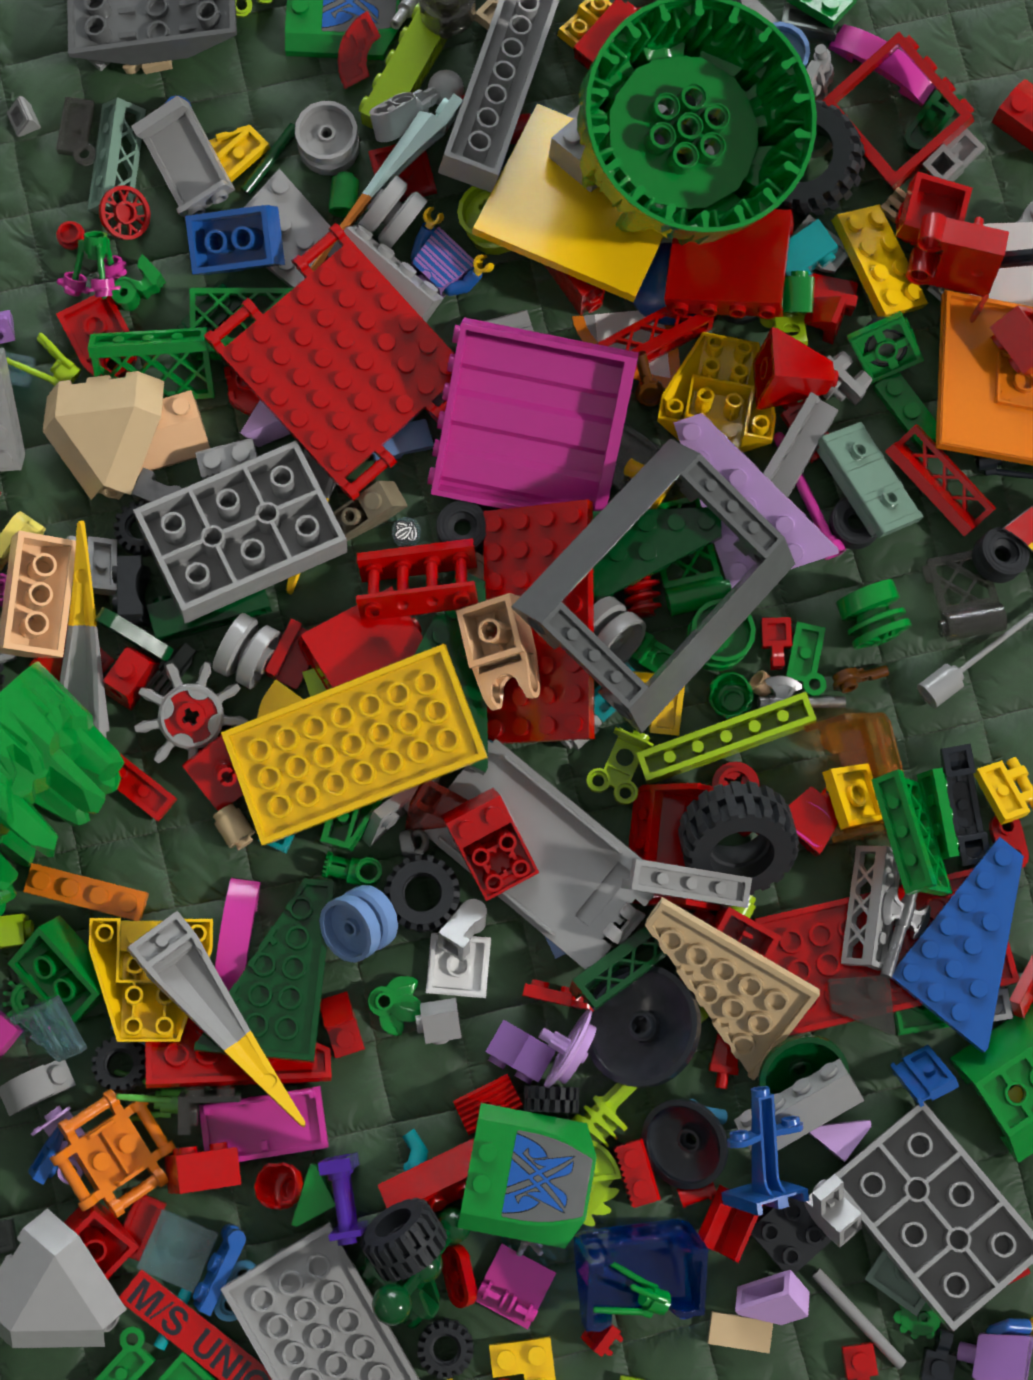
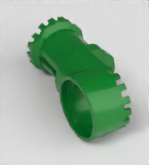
M330 851L326 855L324 863L327 865H323L322 877L324 878L328 876L345 879L346 883L359 886H376L382 878L381 864L374 858L366 857L360 859L352 857L347 859L334 856L333 852ZM366 865L374 866L377 869L376 877L370 880L364 879L360 875L361 868Z

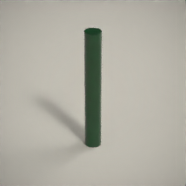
M290 123L240 188L245 194L250 195L293 139L295 136V124Z

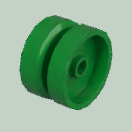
M722 599L709 601L698 609L686 629L685 640ZM751 615L740 624L702 666L704 669L719 672L731 669L741 662L755 640L756 628Z

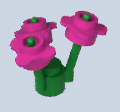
M101 231L84 233V240H78V254L74 272H66L64 278L57 279V284L61 285L64 288V292L70 296H80L81 293L89 294L95 291V297L106 299L107 296H113L112 290L121 289L120 286H115L114 281L127 274V270L124 269L127 264L125 261H122L120 256L112 255L110 238H107V233ZM84 253L88 254L89 259L97 260L99 278L91 279V288L86 287L87 278L80 274Z

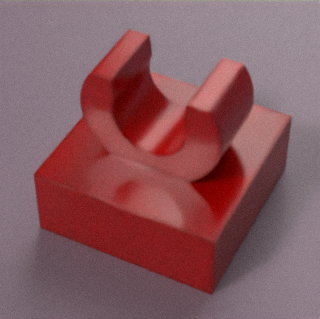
M600 1313L596 1315L580 1337L601 1357L604 1354L612 1356L613 1352L609 1347L615 1339L619 1342L623 1341V1337L620 1335L621 1331Z

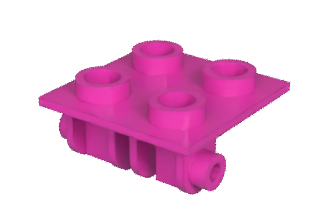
M501 1244L478 1289L476 1302L528 1329L538 1313L537 1310L556 1272L524 1255L518 1256L516 1254L517 1251Z

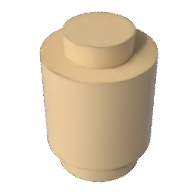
M230 804L214 814L213 818L216 821L214 825L229 848L236 847L240 850L253 841L251 836L255 831L240 808L236 809L234 804Z

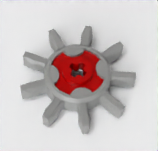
M205 661L201 666L196 683L185 684L180 678L177 667L170 663L166 665V671L173 684L172 690L165 696L158 694L151 688L142 687L139 691V694L145 700L154 702L159 706L158 718L143 720L134 727L135 732L146 733L153 729L161 730L166 738V742L157 750L154 758L157 763H160L167 758L174 746L187 749L189 760L198 753V748H202L218 738L222 726L236 727L248 722V719L241 716H227L224 714L222 702L235 696L241 687L238 683L228 685L220 693H215L208 688L206 683L211 674V662ZM190 708L192 712L198 711L199 715L196 717V723H193L191 720H184L187 714L186 709Z

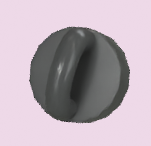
M408 829L401 831L399 842L405 859L426 853L429 848V838L424 830ZM417 837H420L422 840V845L420 848Z

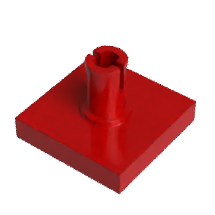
M222 735L182 764L183 768L217 811L232 804L243 795Z

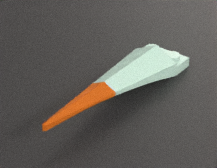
M453 94L449 100L444 98L435 111L436 115L419 111L340 224L343 230L346 227L352 226L382 188L385 189L396 175L399 176L422 153L446 134L458 116L463 102L460 97ZM335 243L317 257L311 266L313 271L329 257L328 253Z

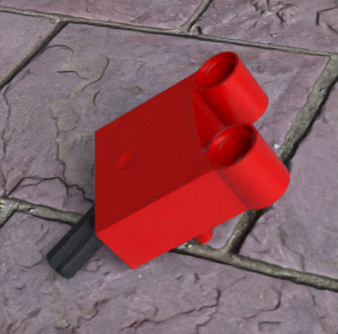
M931 212L922 217L917 239L918 247L913 248L911 251L906 278L916 285L927 284L988 298L999 269L1033 266V249L1006 251L1009 231L984 226V219L982 217H976L974 223L946 218L943 214Z

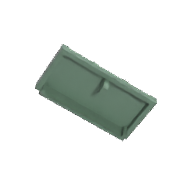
M859 422L822 436L818 440L819 448L816 451L871 537H878L879 539L919 522L924 516L915 506L904 489L903 484L899 481L885 460L884 455L865 429L864 424Z

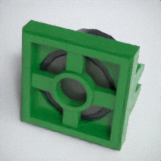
M901 311L888 317L875 318L867 323L864 328L847 335L848 341L863 370L873 379L870 384H874L924 361L913 329L910 327L907 317L904 318Z

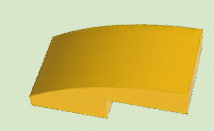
M585 0L579 5L577 13L559 28L557 36L574 49L578 41L612 3L609 0Z

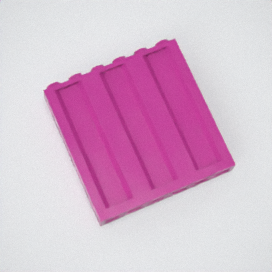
M464 318L461 325H455L452 342L457 343L455 354H450L447 371L452 372L451 382L445 383L442 400L447 401L445 412L440 411L437 428L442 429L440 440L435 439L432 456L437 457L436 467H431L428 475L427 484L432 485L431 494L500 509L588 499L593 501V511H602L609 500L639 353Z

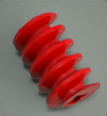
M647 576L641 579L640 582L624 588V594L630 596L624 600L625 606L630 607L627 612H633L640 618L655 616L654 610L662 607V604L653 602V598L661 596V593L652 590V587L659 585V580L651 579V576Z

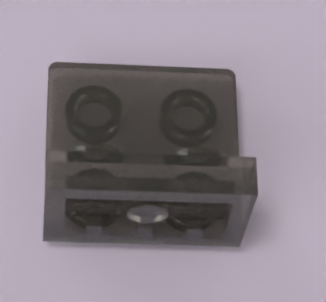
M222 1085L216 1089L196 1086L181 1090L178 1096V1135H190L194 1126H198V1122H200V1103L241 1102L243 1089H236V1085Z

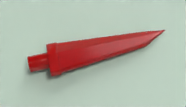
M718 1033L708 1071L717 1073L715 1088L727 1089L729 1075L738 1076V1058H735L731 1052L730 1045L725 1043Z

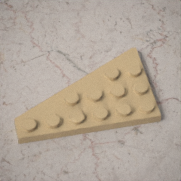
M662 897L646 919V928L652 937L658 940L659 947L663 953H667L676 967V972L687 988L695 994L696 1001L700 1007H704L712 1019L715 1029L724 1042L730 1045L731 1052L735 1058L741 1061L748 1072V1077L755 1080L759 1075L760 1067L767 1054L775 1046L787 1039L820 996V989Z

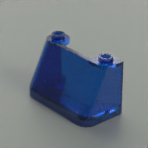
M671 1219L584 1230L575 1234L574 1257L580 1315L586 1332H600L612 1324V1314L594 1313L593 1307L642 1308L638 1303L639 1293L632 1291L630 1286L632 1284L643 1288L644 1286L611 1267L610 1264H613L614 1261L647 1281L658 1284V1288L670 1292L671 1303L669 1310L678 1318L690 1319L694 1316L705 1315L708 1247L689 1222Z

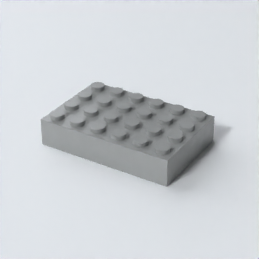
M297 440L133 510L139 529L185 623L347 553V539Z
M923 1102L924 1106L919 1107L917 1104L835 1174L844 1182V1198L862 1213L863 1227L945 1327L950 1331H954L1033 1264V1231L925 1102Z

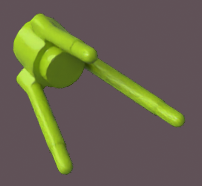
M43 333L38 334L37 341L57 360L50 370L54 374L53 377L18 361L6 358L7 364L48 381L53 386H56L59 381L70 380L73 384L81 373V369L67 359Z

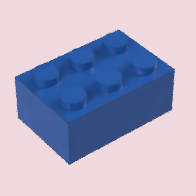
M260 205L185 216L191 268L194 275H212L285 265L279 209L277 206Z

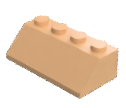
M192 390L163 398L161 418L140 473L143 467L156 471L195 459V452L210 448Z
M18 531L12 536L0 621V653L21 657L63 658L74 575L75 540L25 531Z

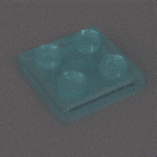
M162 1209L137 1265V1269H142L153 1276L193 1293L220 1233L166 1209Z

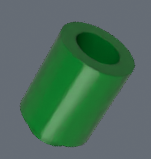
M342 171L331 178L329 213L333 216L345 218L358 200L359 179L354 177L353 173Z

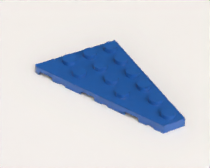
M1001 837L994 842L922 935L897 964L892 977L896 984L981 1053H984L989 1047L1024 858L1020 852Z

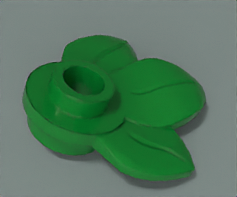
M409 976L394 977L387 986L376 987L369 993L367 998L368 1008L374 1015L378 1016L380 1027L386 1033L401 1036L404 1022L416 1021L415 1015H421V1001L413 996L418 985L417 979ZM381 996H385L388 1000L385 1007H381L378 1003Z

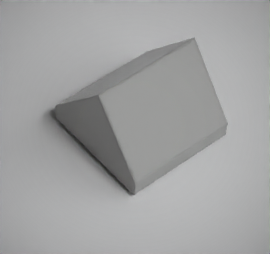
M18 96L7 111V115L17 137L40 129L41 126L31 104L23 96Z

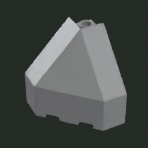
M46 1209L23 1227L17 1237V1240L21 1242L14 1255H7L0 1266V1337L12 1348L105 1347L104 1332L112 1330L120 1319L119 1316L127 1309L79 1235L49 1209Z

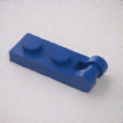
M232 1223L226 1224L222 1228L221 1237L223 1241L217 1253L211 1255L207 1264L208 1272L203 1282L198 1283L193 1294V1304L199 1312L211 1316L222 1293L221 1287L226 1284L246 1241L245 1234Z

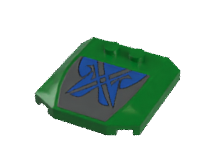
M287 0L285 21L286 56L338 58L339 46L344 33L358 16L368 10L381 37L372 44L367 53V60H384L387 50L399 35V29L392 28L390 21L397 13L401 0Z
M481 1103L457 1228L565 1249L585 1222L597 1159L588 1124Z

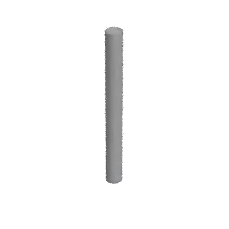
M818 1268L811 1277L897 1369L903 1367L906 1363L904 1357L834 1282Z

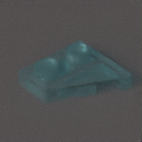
M59 995L21 1010L9 1018L14 1025L20 1023L32 1033L29 1038L37 1045L44 1047L47 1053L58 1062L78 1055L87 1049Z

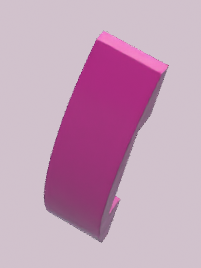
M844 24L836 35L835 42L832 41L828 48L851 63L854 59L864 63L887 41L862 29ZM897 49L874 70L900 87V94L921 107L935 89L910 58L900 49Z
M230 879L215 969L228 992L247 967L254 915L257 911L261 882Z

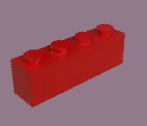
M474 1138L378 1184L386 1207L389 1208L406 1199L420 1198L427 1201L433 1212H438L445 1208L446 1205L463 1198Z

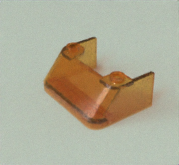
M882 712L844 713L804 726L805 732L821 731L820 740L822 746L830 753L839 755L841 767L869 763L873 779L897 769L903 771L891 722L887 715ZM884 821L875 824L843 829L844 834L833 836L832 841L836 843L885 834L887 831Z

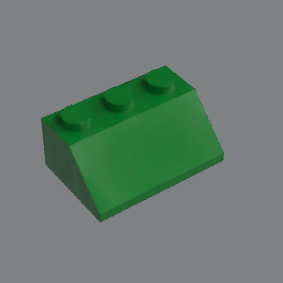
M60 915L39 926L7 963L66 1030L72 1028L104 1000L89 947Z

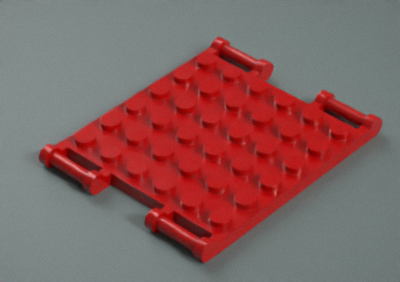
M334 223L328 228L329 232L303 255L300 256L298 254L291 260L296 269L305 277L302 282L264 314L247 298L241 303L242 307L214 331L209 330L204 335V338L343 492L354 501L360 496L359 492L387 467L392 468L397 463L394 456L383 447L387 441L424 409L438 423L440 411L445 412L447 401H444L439 407L433 401L443 393L445 383L451 382L452 372H448L447 367L450 354H454V352L350 240L344 230L337 223ZM337 241L342 247L313 271L309 264ZM248 316H251L255 322L225 347L221 340ZM374 453L380 458L352 483L346 480V477Z

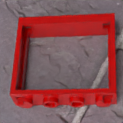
M900 31L822 100L828 106H836L842 114H845L837 103L897 49L901 48L956 111L959 117L896 172L854 125L864 145L865 158L894 191L923 167L922 164L943 143L947 146L975 122L971 114L974 109L965 98L959 100L953 92L956 88L946 76L941 80L935 73L938 69L935 63L928 56L922 58L916 51L920 48L916 41L910 35L904 37Z

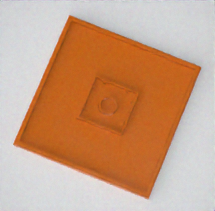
M948 290L942 293L936 426L937 449L1033 466V374L1017 373L1008 361L1011 358L1005 348L1000 350L991 338L994 333L989 328L1017 305L1033 310L1032 306Z

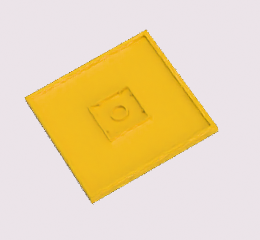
M537 103L473 227L472 234L634 302L664 236L650 228L638 232L621 231L616 227V222L622 212H618L616 207H612V203L603 192H599L600 188L597 187L592 192L588 191L549 158L551 138L574 118Z

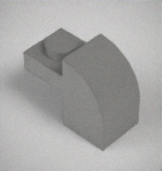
M966 129L947 146L943 143L922 165L930 175L953 182L985 150V146Z
M63 1057L49 1064L38 1066L9 1080L0 1086V1096L8 1115L12 1116L37 1105L49 1097L66 1091L76 1084Z
M833 1174L828 1180H821L809 1195V1201L804 1202L809 1215L816 1225L839 1248L862 1229V1213L844 1198V1182L836 1174Z

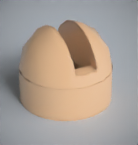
M764 670L755 673L749 681L753 688V693L759 696H767L771 693L770 689H773L765 682V679L771 676Z

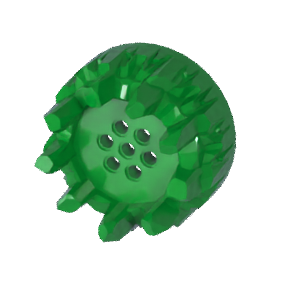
M657 0L640 8L627 17L610 34L591 64L578 93L580 107L577 115V132L580 136V144L585 146L579 164L582 171L583 187L587 188L597 185L600 188L599 192H603L612 203V207H616L618 212H622L616 222V227L621 231L638 232L650 228L659 232L667 239L677 238L681 246L688 242H696L697 244L713 242L727 234H734L749 227L776 209L793 192L804 175L816 138L817 112L815 95L809 74L801 57L786 36L773 23L755 10L733 0ZM685 95L692 96L696 106L689 105L685 100ZM659 104L667 107L669 111L668 116L660 113L658 109ZM708 115L716 117L718 126L712 125L709 122ZM681 124L689 126L692 135L683 133ZM654 134H660L664 138L665 145L658 144L654 140ZM704 144L712 146L714 155L706 153ZM677 153H681L687 158V165H683L678 161Z
M39 661L29 666L0 692V850L13 861L25 867L32 864L36 850L47 857H54L58 841V834L32 804L39 805L72 826L85 824L90 821L89 813H99L106 800L105 795L118 789L121 781L119 770L125 763L119 751L94 726L92 714ZM1 853L0 916L5 911L6 903L17 895L13 883L19 874Z

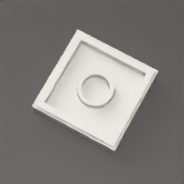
M431 933L426 993L486 998L491 938L473 936L470 939V953L462 962L438 947V933Z

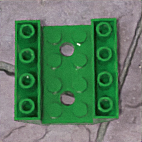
M1032 1003L1024 1019L1014 1015L1013 1019H1008L992 1029L989 1047L984 1053H981L970 1044L949 1058L964 1083L973 1085L1004 1133L1000 1138L1016 1163L1033 1154ZM1013 1085L1019 1086L1023 1092V1097L1018 1103L1012 1102L1008 1096L1009 1088Z

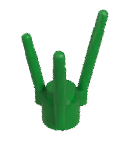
M615 1261L609 1262V1265L618 1270V1272L644 1286V1288L635 1284L630 1286L632 1291L639 1293L638 1303L642 1308L593 1307L592 1311L594 1313L638 1315L651 1318L654 1313L661 1316L668 1311L671 1303L670 1292L658 1288V1284L647 1281Z

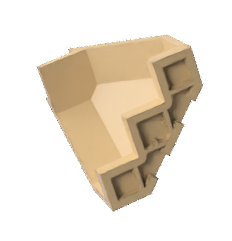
M139 371L127 372L124 378L112 379L110 375L89 377L86 383L72 384L70 380L59 381L47 396L43 433L91 500L97 493L118 500L124 494H132L161 418L164 381Z

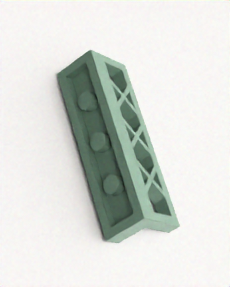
M118 97L102 104L87 211L99 214L100 201L109 189L125 184L135 188L142 139L132 132L133 129L129 127L124 117L125 110L136 115L135 123L145 117L146 109ZM125 135L132 145L131 152L127 155L121 146V138ZM123 162L128 171L127 179L122 181L117 172L118 164ZM129 192L126 201L132 203L134 195ZM106 203L105 211L113 212V206Z

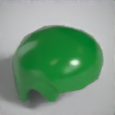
M733 671L725 672L712 680L710 683L709 702L719 716L731 719L745 714L751 709L754 699L753 688L743 675Z

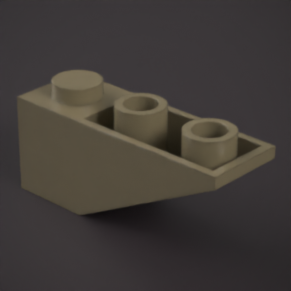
M377 481L361 492L360 496L354 501H348L333 513L347 541L387 521L408 505L394 481Z

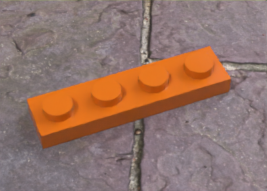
M34 863L31 864L23 891L133 921L142 920L149 893Z

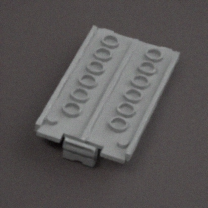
M495 739L493 743L488 740V769L486 773L482 775L465 767L434 806L431 805L422 815L423 820L420 822L424 826L422 830L427 833L430 840L470 872L440 815L494 787L501 795L540 872L497 896L586 970L603 958L613 947L603 939L605 936L620 945L628 939L645 918L646 914L639 909H635L631 904L636 899L643 906H646L655 894L621 888L622 879H630L632 859H643L499 740ZM616 922L619 925H623V927L621 929L617 928L615 926Z

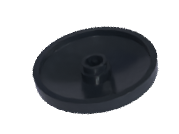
M630 966L613 972L611 978L625 979L629 976ZM654 966L597 1010L592 1011L590 1024L595 1026L597 1030L588 1053L593 1063L604 1075L626 1086L649 1088L672 1080L689 1064L700 1040L701 1014L693 992L687 988L683 980L676 974L664 968ZM634 967L633 972H635L640 967ZM600 983L592 995L596 1000L605 994L606 983ZM610 984V989H612L616 985Z

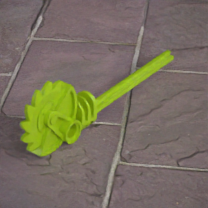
M698 1004L702 1024L709 1015L704 1007H700ZM616 1083L605 1095H595L592 1098L595 1103L592 1108L586 1105L583 1107L586 1111L584 1116L577 1113L571 1119L588 1124L597 1156L587 1216L583 1223L587 1226H595L592 1214L606 1215L611 1212V1209L604 1202L613 1199L619 1193L617 1188H609L613 1180L621 1179L619 1167L610 1152L601 1144L609 1148L605 1140L609 1136L617 1140L614 1131L618 1127L624 1132L628 1129L616 1115V1110L637 1089L635 1087Z

